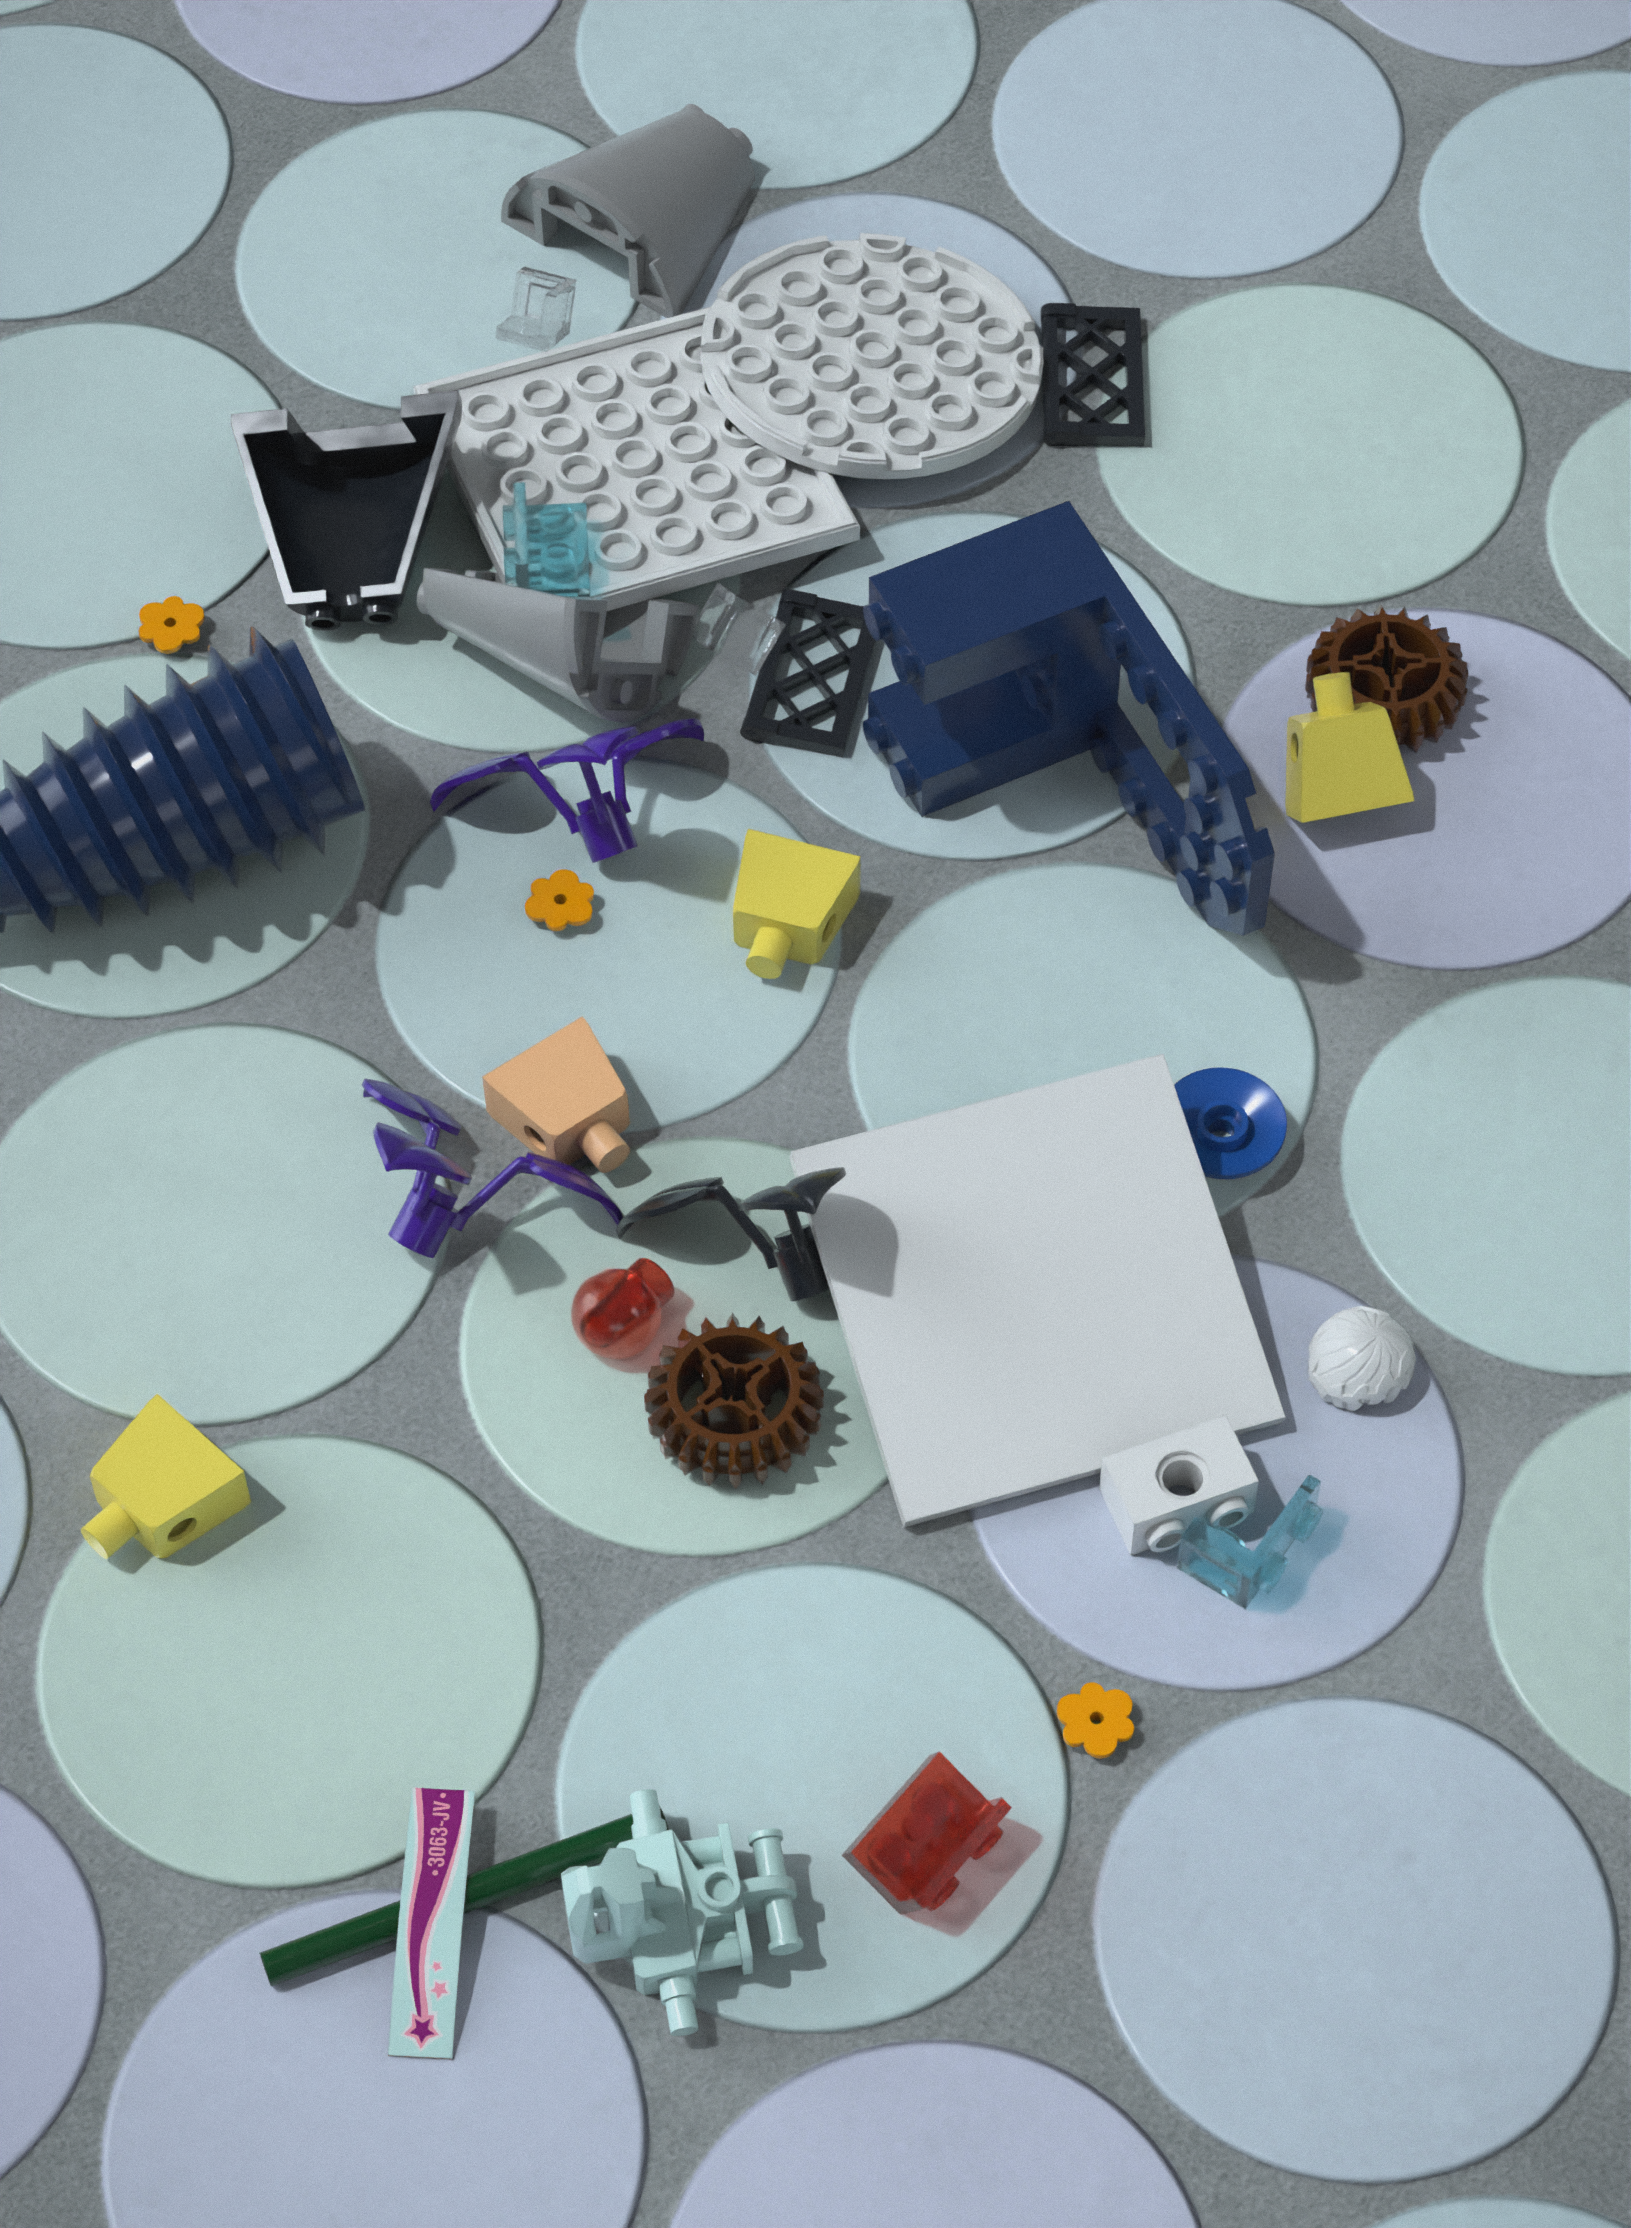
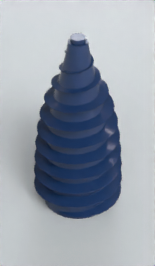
M251 626L249 657L232 665L215 648L208 645L206 677L189 684L166 664V695L148 705L128 686L124 685V716L109 726H106L83 707V738L68 750L64 749L42 731L43 763L27 776L3 759L5 788L0 791V932L3 933L5 930L7 916L34 914L51 933H54L57 908L80 905L102 927L105 897L126 895L146 916H149L151 886L170 882L186 898L194 903L195 874L212 868H216L238 889L239 858L259 852L281 873L282 843L301 836L325 857V826L365 811V806L335 728L294 640L290 639L274 646L258 630Z

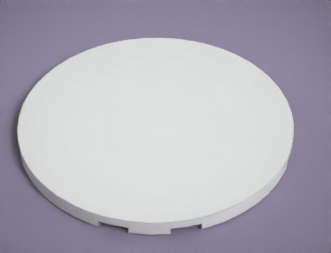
M860 233L859 240L829 242L825 235L799 240L773 249L748 262L730 276L717 291V299L711 306L708 314H705L701 336V365L708 390L726 417L740 431L771 452L806 467L836 475L866 479H907L950 471L974 462L1003 445L1025 423L1036 403L1043 369V347H1040L1039 340L1034 331L1035 322L1022 301L999 278L971 260L945 248L938 247L935 252L905 245V237L885 234Z

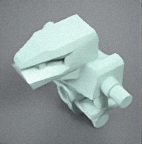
M645 1789L636 1791L629 1796L634 1822L631 1826L633 1839L620 1842L616 1848H609L599 1866H574L561 1873L564 1903L573 1956L585 1964L632 1956L636 1990L644 1996L660 1993L661 2003L666 2006L670 2034L672 2036H685L699 2030L694 2000L697 1998L695 1987L698 1985L700 1972L740 1965L742 1975L753 1974V1953L746 1915L765 1911L770 1937L768 1951L771 1955H787L803 1949V1939L798 1937L792 1901L796 1899L798 1893L795 1880L787 1876L781 1847L783 1833L780 1829H763L748 1836L749 1846L753 1847L758 1877L740 1880L728 1822L718 1824L717 1836L680 1842L672 1829L667 1830L666 1821L661 1818L656 1790ZM606 1912L609 1931L596 1934L594 1914Z

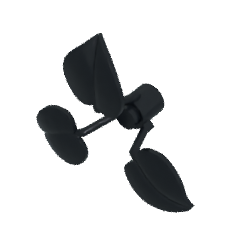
M836 1167L810 1172L792 1179L786 1186H774L757 1192L740 1203H737L728 1190L722 1186L724 1184L722 1177L684 1182L654 1194L635 1207L619 1222L616 1231L619 1239H621L638 1220L666 1214L696 1201H718L725 1206L763 1254L768 1269L778 1267L790 1301L806 1299L825 1292L830 1288L810 1224L801 1225L797 1212L814 1215L825 1193L846 1176V1171L844 1167ZM745 1210H784L790 1230L774 1237L777 1249L770 1245L744 1212Z

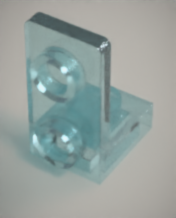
M1310 1474L1306 1477L1254 1552L1246 1548L1244 1542L1232 1531L1220 1526L1211 1527L1195 1517L1181 1536L1177 1569L1246 1610L1259 1590L1268 1594L1277 1585L1288 1564V1558L1284 1555L1295 1539L1304 1544L1316 1529L1324 1511L1323 1508L1317 1505L1321 1480Z

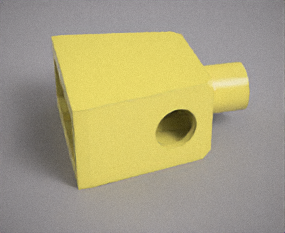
M1332 673L1313 678L1317 711L1289 717L1287 722L1286 815L1301 823L1413 802L1414 796L1386 709L1372 702L1354 704L1350 673Z
M748 829L744 841L733 905L734 942L740 947L750 949L746 959V966L753 974L766 979H775L781 975L787 959L810 965L820 962L859 898L861 856Z
M156 1394L92 1468L89 1477L96 1500L103 1510L81 1528V1533L88 1544L105 1559L111 1557L132 1537L139 1541L156 1558H167L251 1503L244 1470L161 1396Z

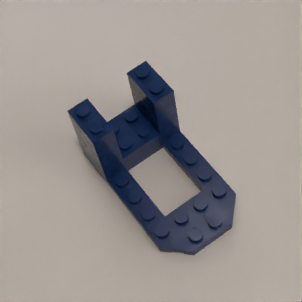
M1070 501L869 577V604L863 607L865 623L871 636L876 641L883 639L889 648L892 665L900 681L868 693V719L863 721V732L872 752L876 755L882 753L890 765V776L898 794L902 798L909 797L921 817L1091 750L1098 769L1102 773L1109 772L1118 785L1119 796L1126 812L1131 817L1138 816L1146 828L1148 841L1156 858L1161 862L1166 860L1174 871L1179 892L1186 904L1190 907L1196 905L1209 926L1244 936L1265 927L1275 851L1268 829L1266 827L1255 829L1245 798L1257 793L1249 768ZM1121 665L1128 674L1129 685L1136 700L1142 705L1147 703L1158 719L1159 731L1165 744L1171 750L1178 749L1188 764L1190 785L1188 798L1184 800V803L1118 704Z

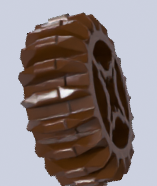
M1380 604L1374 612V616H1368L1357 608L1353 616H1351L1350 622L1336 617L1330 631H1321L1320 637L1316 640L1315 648L1312 649L1307 659L1306 672L1308 674L1306 675L1305 691L1307 692V698L1311 699L1310 707L1312 712L1317 711L1313 678L1332 673H1350L1354 704L1372 702L1383 706L1388 713L1398 747L1405 744L1417 753L1423 744V739L1437 744L1439 737L1443 735V730L1453 728L1454 723L1458 719L1459 712H1461V707L1465 705L1469 673L1467 662L1462 661L1461 646L1459 643L1449 642L1450 637L1448 636L1447 627L1431 630L1428 614L1418 620H1413L1409 618L1405 607L1397 615H1389Z
M732 1312L726 1322V1327L717 1329L706 1317L701 1324V1335L699 1336L682 1328L680 1335H678V1348L663 1345L662 1351L659 1353L660 1365L651 1366V1370L648 1373V1387L650 1389H647V1393L644 1394L645 1411L650 1416L648 1417L650 1434L653 1436V1439H660V1451L664 1455L665 1460L678 1457L679 1469L683 1471L684 1476L702 1467L703 1480L706 1481L708 1486L717 1479L719 1473L728 1474L730 1484L735 1489H737L742 1481V1474L752 1473L754 1478L763 1485L768 1478V1466L770 1465L787 1474L789 1467L792 1465L791 1454L806 1456V1452L810 1448V1435H817L821 1427V1414L818 1412L824 1407V1391L818 1385L820 1383V1371L816 1366V1362H808V1351L804 1347L803 1342L789 1345V1334L785 1331L784 1326L770 1334H766L765 1323L761 1320L760 1316L753 1321L749 1328L740 1327L738 1319ZM700 1380L704 1385V1393L696 1398L697 1405L685 1412L681 1405L682 1400L690 1387ZM782 1389L787 1397V1402L782 1411L770 1422L765 1417V1407L771 1404V1396Z

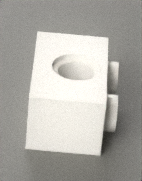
M1223 1415L1102 1457L1099 1490L1130 1556L1149 1549L1153 1552L1167 1551L1182 1543L1187 1536L1211 1527L1215 1530H1226L1238 1525L1249 1514L1254 1513L1259 1480L1227 1415ZM1180 1485L1192 1489L1195 1493L1189 1496H1179L1171 1493L1168 1488Z

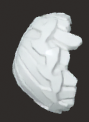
M1357 1306L1342 1310L1320 1326L1309 1344L1308 1380L1314 1389L1318 1390V1394L1325 1402H1332L1338 1408L1355 1411L1363 1403L1368 1405L1378 1404L1381 1401L1391 1403L1396 1399L1401 1389L1405 1390L1413 1377L1416 1363L1414 1342L1406 1329L1392 1319L1389 1313L1367 1306Z

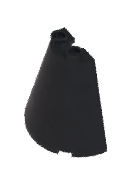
M458 390L401 396V419L403 422L304 432L288 408L231 414V427L285 603L291 610L305 616V625L308 628L329 631L339 628L341 622L365 621L372 625H388L398 620V609L403 603L461 423L462 399Z

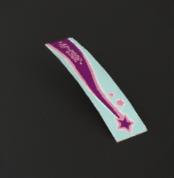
M412 1788L398 1922L388 2056L452 2059L462 1924L475 1791Z

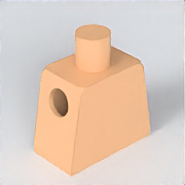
M580 1017L482 1076L486 1111L532 1152L567 1165L586 1155L602 1173L616 1169L628 1157L630 1147L619 1135L630 1124L628 1095L592 1029L583 1017Z

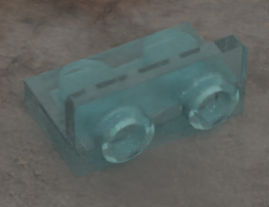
M525 482L513 483L514 505H503L504 541H515V547L504 548L505 584H517L518 587L561 596L590 597L586 503L527 505Z

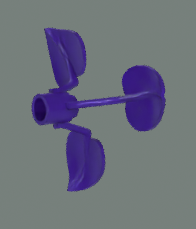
M689 718L673 721L638 734L636 726L610 730L588 738L582 745H569L548 754L537 761L538 767L530 759L529 752L500 756L460 770L447 778L434 790L430 799V805L433 812H435L444 799L463 783L492 773L525 772L533 779L567 821L571 834L581 833L592 863L638 846L626 815L632 812L626 798L624 774L626 763L646 746L658 741L674 738H693L704 741V729L700 720ZM612 759L615 801L611 791L601 793L592 763L606 765L607 761ZM579 762L591 797L576 803L580 815L577 816L540 770L550 768L559 763Z
M364 1079L362 1082L364 1098L374 1097L389 1108L418 1120L426 1133V1140L423 1143L402 1130L380 1122L376 1124L373 1130L374 1140L387 1172L406 1169L417 1170L413 1187L388 1233L393 1240L420 1255L434 1258L450 1227L462 1232L469 1217L513 1177L520 1173L541 1176L600 1202L617 1226L623 1219L620 1209L592 1178L570 1165L532 1152H528L526 1157H517L459 1211L456 1210L454 1205L458 1196L435 1183L437 1175L466 1185L470 1184L472 1176L458 1163L435 1149L440 1129L458 1136L461 1131L460 1124L444 1109L426 1098L403 1091L382 1081Z

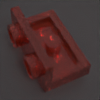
M939 1751L927 1757L845 1850L842 1856L900 1915L921 1910L925 1907L931 1912L941 1906L957 1889L960 1881L954 1874L969 1857L973 1860L981 1858L1001 1838L1004 1830L998 1823L1012 1807L1002 1797L988 1801Z

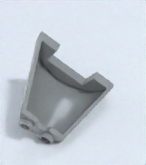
M687 104L678 112L522 177L508 190L504 197L501 222L545 246L558 234L557 217L628 258L631 298L665 318L678 316L686 308L755 181L754 169L749 158L753 147L749 138L737 128L728 129L717 119L704 113L697 105Z
M424 568L423 582L417 592L419 611L422 614L431 615L433 620L441 627L591 714L604 720L615 722L636 720L647 714L662 699L661 691L657 689L666 674L678 675L690 646L699 605L653 598L607 611L608 601L590 597L561 596L503 584L498 573L466 570L465 575L457 574V571L450 569Z

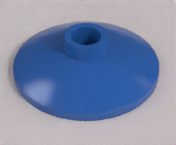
M1218 1067L1193 1072L1174 1084L1205 1177L1213 1179H1238L1246 1177L1268 1166L1279 1154L1286 1137V1112L1278 1095L1263 1080L1242 1070ZM1224 1131L1230 1134V1136L1218 1137L1211 1133Z

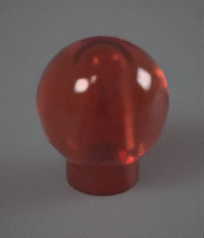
M647 1258L637 1259L627 1269H605L591 1276L578 1288L571 1306V1321L577 1338L588 1350L608 1359H624L642 1352L649 1346L660 1328L662 1307L674 1296L673 1283L668 1274L658 1264Z

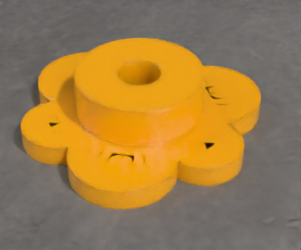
M177 596L166 598L163 604L157 602L148 603L139 612L142 624L138 631L139 637L143 642H154L156 650L161 653H175L184 643L193 644L199 640L200 630L198 627L205 620L204 611L197 604H184L183 600Z
M561 869L555 871L549 880L539 878L532 882V896L525 903V913L532 921H545L548 929L561 931L566 928L567 924L581 926L592 918L593 911L590 902L594 898V889L588 883H579V878L573 871Z
M1090 1682L1081 1688L1080 1695L1068 1694L1058 1702L1057 1717L1065 1725L1063 1740L1071 1747L1083 1745L1085 1751L1094 1758L1103 1759L1111 1756L1116 1750L1117 1741L1125 1742L1133 1736L1134 1724L1129 1719L1132 1712V1700L1122 1690L1111 1689L1105 1692L1100 1684ZM1097 1720V1721H1100L1101 1723H1100V1724H1094V1723H1092V1721Z

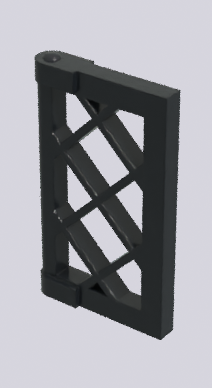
M1076 303L1044 304L1040 309L1043 347L1044 442L1049 446H1078V444L1144 446L1145 419L1140 308L1076 306ZM1057 328H1075L1080 332L1064 345L1057 341ZM1104 329H1124V344L1118 346L1101 332ZM1089 340L1109 354L1094 367H1091L1073 353ZM1062 360L1081 374L1079 378L1065 388L1058 383V363ZM1118 362L1125 366L1126 387L1122 390L1102 375ZM1090 383L1111 397L1095 410H1092L1074 396ZM1064 403L1083 419L1079 422L1059 421V406ZM1120 405L1127 410V424L1109 423L1104 419L1105 416Z
M792 589L782 592L746 716L740 729L742 737L765 744H780L843 757L876 644V640L871 636L863 615L864 606L817 597V594ZM793 616L813 619L816 625L793 636H790L788 633ZM842 626L861 629L857 644L848 648L835 630ZM825 635L838 654L813 665L800 649V646ZM789 652L803 670L777 682L775 674L781 655ZM847 663L850 669L844 689L835 694L821 675ZM812 681L825 699L799 711L785 692ZM776 698L789 717L780 721L763 717L767 701ZM831 710L836 712L831 732L812 728L808 721Z

